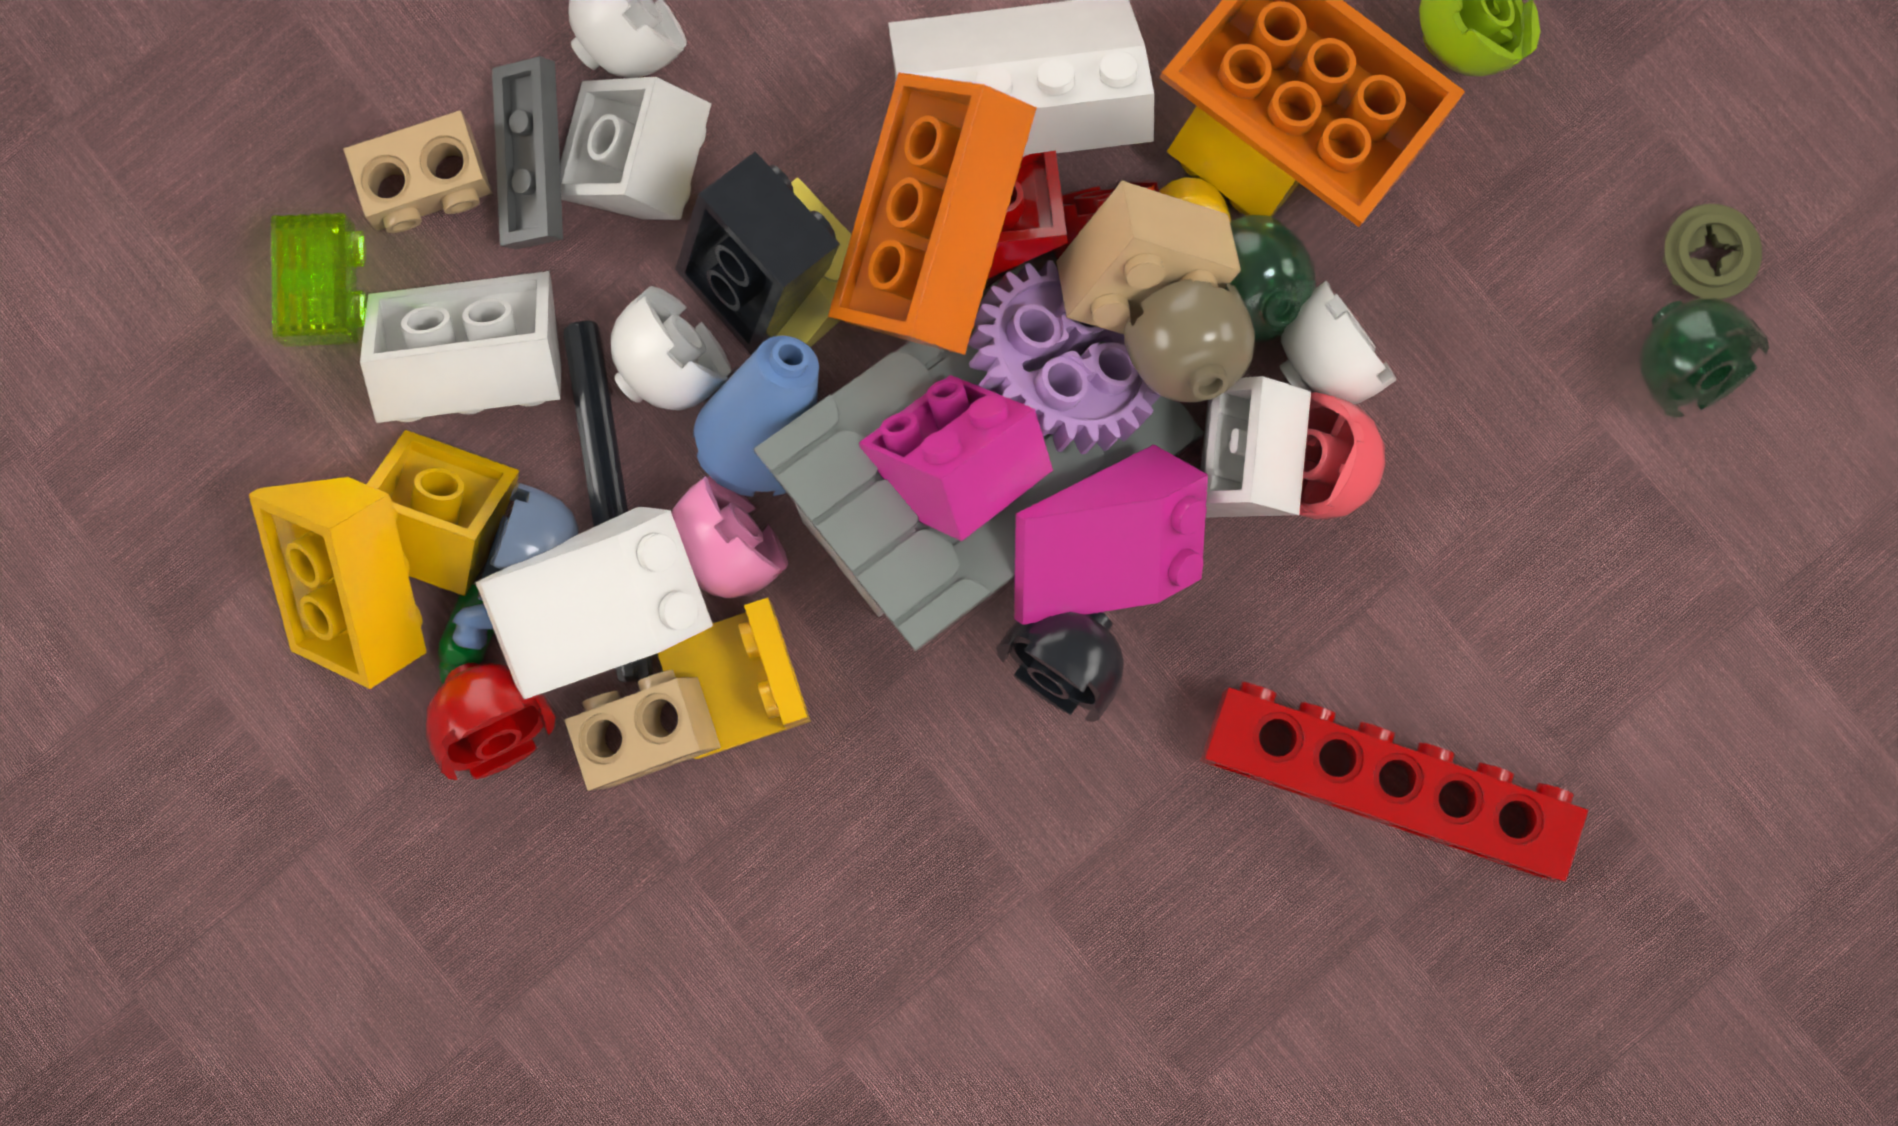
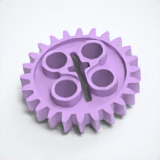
M1047 261L1039 272L1028 263L1024 265L1017 276L1011 272L1006 273L998 285H993L980 302L981 306L978 309L974 323L976 329L972 332L968 343L969 346L979 350L969 362L970 368L987 371V375L978 386L989 391H996L999 395L1034 408L1043 437L1046 434L1053 435L1057 452H1062L1073 439L1081 454H1087L1096 443L1104 451L1109 450L1118 439L1123 442L1126 441L1153 413L1154 410L1151 406L1160 395L1148 388L1133 366L1124 345V334L1066 318L1059 273L1053 261Z

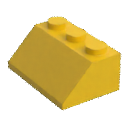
M350 477L264 487L249 493L291 652L368 689L373 688L427 653L421 630L423 623L422 615L415 604L408 576L410 565L402 551L396 526L397 510L388 493Z

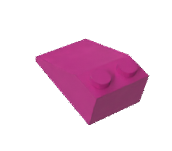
M1153 444L1016 513L1014 619L1024 625L1036 623L1049 616L1067 612L1087 615L1155 604L1201 580L1204 564L1203 550L1205 517L1207 513L1208 474Z

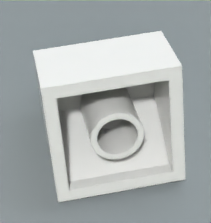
M658 77L582 81L560 162L561 200L643 220H681L684 206L691 193L690 183L699 149L705 140L706 122L711 103Z

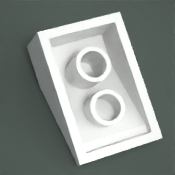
M647 507L634 508L568 539L547 552L511 565L475 582L515 685L523 699L659 653L713 626L671 510Z

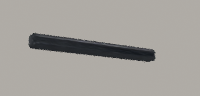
M578 321L565 327L563 333L592 520L595 527L628 512L600 328L595 321ZM651 655L616 667L619 681L636 682L653 674Z

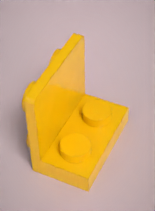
M768 597L744 605L745 613L712 623V627L657 653L663 672L673 670L676 678L698 677L721 748L694 759H701L811 722L773 605Z

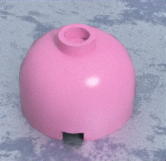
M705 476L684 494L672 511V516L699 587L713 596L730 599L750 596L776 579L778 574L787 568L788 560L785 550L769 524L763 533L761 532L758 525L748 514L756 508L744 495H739L717 484L710 476L708 478Z

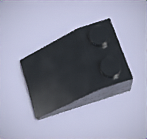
M754 151L698 194L675 270L743 346L753 354L764 341L777 336L826 274L840 243L836 240L835 232L828 220L819 212L810 211L794 194L793 186L786 174L777 166L768 165Z

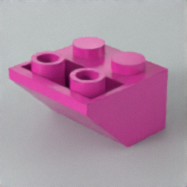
M952 375L931 385L924 395L898 414L885 419L878 429L859 442L860 448L878 468V473L883 479H887L916 513L921 523L960 541L971 535L1053 471L1034 408Z

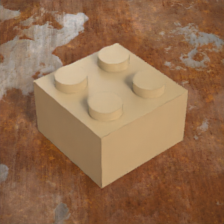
M1125 181L1120 182L1056 261L1066 318L1124 334V328L1129 319L1132 326H1134L1136 320L1144 313L1141 303L1150 294L1167 285L1192 279V281L1210 282L1212 287L1225 289L1227 287L1226 283L1229 284L1241 271L1228 214Z

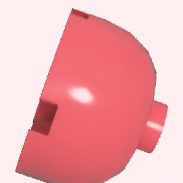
M1313 392L1310 398L1299 515L1312 519L1328 520L1346 516L1369 501L1381 482L1385 468V445L1376 424L1361 408L1349 401Z

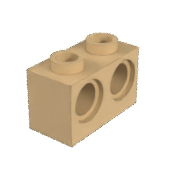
M461 110L343 148L364 215L377 231L386 229L388 233L403 232L418 226L422 222V216L443 209L446 214L464 212L476 207L480 203V197L492 194L471 126ZM460 156L464 159L463 167L456 176L449 179L436 177L437 165L444 158ZM390 175L405 176L404 187L398 195L392 198L378 197L379 185L386 177Z
M673 670L660 672L639 680L640 692L621 699L617 690L594 696L582 702L585 712L564 719L587 791L612 788L721 748L698 677L676 678ZM668 701L676 708L678 714L677 726L671 734L663 728L660 721L661 710ZM612 722L618 726L622 735L621 746L615 754L608 748L605 741L606 730Z

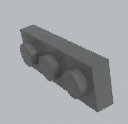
M538 56L492 68L500 246L517 250L563 240L555 61Z

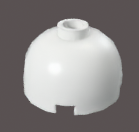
M569 0V23L576 35V38L571 41L572 48L581 61L593 70L601 66L609 73L619 77L637 78L647 76L671 63L687 45V40L680 24L663 0H657L655 3L653 0Z
M1327 281L1305 295L1290 310L1282 325L1281 343L1288 360L1279 367L1292 386L1334 396L1353 404H1359L1378 394L1396 381V377L1386 362L1382 363L1375 354L1376 346L1338 294L1333 293Z
M653 286L648 287L641 295L635 298L615 322L611 333L612 360L619 371L615 375V381L623 393L634 402L640 403L644 399L655 407L676 411L691 408L710 397L729 379L726 376L731 373V365L723 349L708 328L700 322L696 329H694L686 320L679 316L687 307L665 290Z

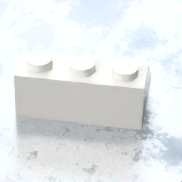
M545 271L368 294L360 364L376 423L396 420L400 422H413L428 416L451 413L475 414L490 408L513 405L531 407L540 405L545 401L560 400L561 359L550 272Z

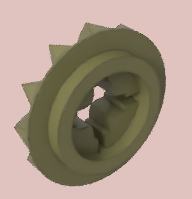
M1703 204L1693 207L1681 214L1664 236L1665 246L1662 262L1667 265L1672 275V285L1681 286L1692 295L1693 299L1704 298L1719 302L1732 297L1746 289L1755 279L1760 269L1762 244L1758 232L1746 216L1731 207L1721 204ZM1706 235L1708 239H1711L1714 248L1734 249L1733 252L1717 262L1716 272H1714V269H1710L1708 260H1698L1697 257L1690 258V255L1705 245Z

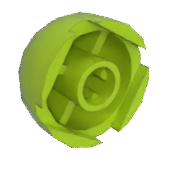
M1522 0L1420 1L1419 16L1425 46L1433 56L1457 73L1465 76L1494 75L1515 66L1537 48L1540 24L1538 10L1533 0H1529L1524 4Z

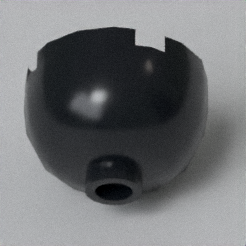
M1067 612L1049 616L1036 623L1024 625L1017 621L996 647L998 657L1003 663L1011 654L1020 664L1014 676L1040 698L1069 715L1074 712L1077 706L1090 710L1085 721L1094 722L1101 718L1113 701L1122 683L1123 655L1118 641L1109 632L1112 622L1103 612L1087 615Z

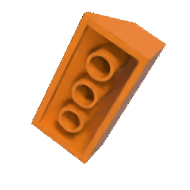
M898 72L828 317L918 344L965 355L1037 107L985 84Z

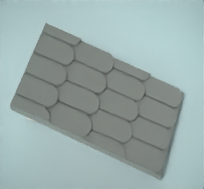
M1048 251L1020 264L1011 273L1017 276L1024 265L1028 263L1037 272L1042 269L1047 261H1053L1057 267L1056 261L1058 259L1052 251ZM1001 279L983 291L981 301L992 286H997ZM910 341L896 352L887 355L833 395L830 394L753 450L795 502L803 524L877 616L880 617L884 613L916 652L1015 578L1016 513L1153 444L1177 456L1204 434L1187 409L1180 402H1174L1160 396L1151 406L1154 411L1126 441L1123 442L1118 439L1106 451L1096 443L1087 454H1081L1073 439L1062 452H1057L1053 435L1046 434L1043 438L1053 471L963 541L921 523L918 520L917 514L887 479H883L878 473V468L860 448L859 442L878 429L885 419L901 412L924 395L931 385L944 380L949 375L978 386L987 375V371L970 368L969 362L979 350L969 345L965 355Z

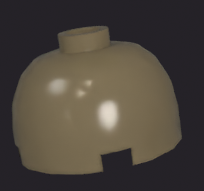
M1187 279L1167 285L1150 294L1141 303L1144 313L1136 320L1134 326H1132L1130 319L1128 320L1124 328V345L1133 366L1148 388L1174 402H1200L1218 397L1244 376L1252 362L1255 332L1244 300L1234 286L1226 283V290L1224 288L1212 287L1210 282Z

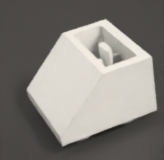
M1264 376L1246 377L1238 380L1229 390L1218 397L1207 401L1201 471L1208 474L1207 513L1205 518L1299 515L1311 391Z

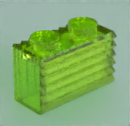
M339 212L334 214L312 213L309 215L288 214L285 216H271L273 338L283 347L357 344L358 327H364L367 308L364 291L357 290L356 269L357 267H365L366 242L363 231L356 230L355 224L347 215Z

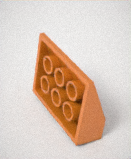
M1222 0L1159 77L1358 227L1362 225L1411 166L1466 92L1343 0Z

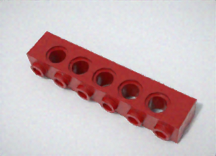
M1241 682L1239 690L1228 687L1223 691L1200 762L1550 882L1567 881L1589 811L1572 804L1573 793L1544 783H1538L1535 791L1512 784L1514 773L1486 763L1479 762L1476 771L1453 764L1455 753L1428 743L1419 742L1416 751L1394 744L1393 741L1396 733L1373 724L1360 722L1357 731L1334 723L1335 712L1311 703L1300 702L1298 711L1274 703L1277 693L1259 685ZM1277 722L1285 726L1289 731L1291 745L1284 756H1272L1262 748L1259 734L1265 723ZM1327 742L1339 743L1349 754V768L1341 777L1327 774L1320 765L1319 754L1321 748ZM1387 762L1401 765L1408 774V788L1400 797L1388 795L1380 786L1379 774ZM1448 782L1460 785L1467 794V808L1458 818L1447 815L1439 803L1440 791ZM1509 802L1520 806L1527 818L1526 828L1517 838H1512L1505 834L1499 823L1500 812Z

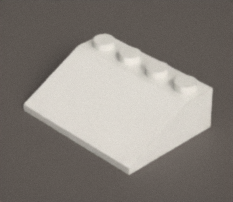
M1071 0L888 23L896 79L898 72L985 84L1037 107L1023 157L1033 153L1055 150L1056 153L1154 142L1153 84L1145 44L1129 0Z

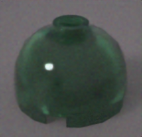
M1248 215L1230 222L1241 271L1229 284L1237 289L1248 309L1255 332L1254 342H1266L1280 337L1284 333L1286 326L1295 320L1302 305L1311 297L1316 288L1315 266L1313 259L1299 236L1272 216Z
M1701 298L1687 303L1674 301L1659 310L1653 317V327L1647 333L1643 342L1639 363L1643 381L1652 398L1666 416L1679 418L1685 416L1679 408L1680 406H1685L1698 399L1697 406L1700 410H1703L1736 390L1758 368L1751 359L1758 347L1765 354H1767L1770 347L1768 338L1754 320L1735 305L1717 298Z

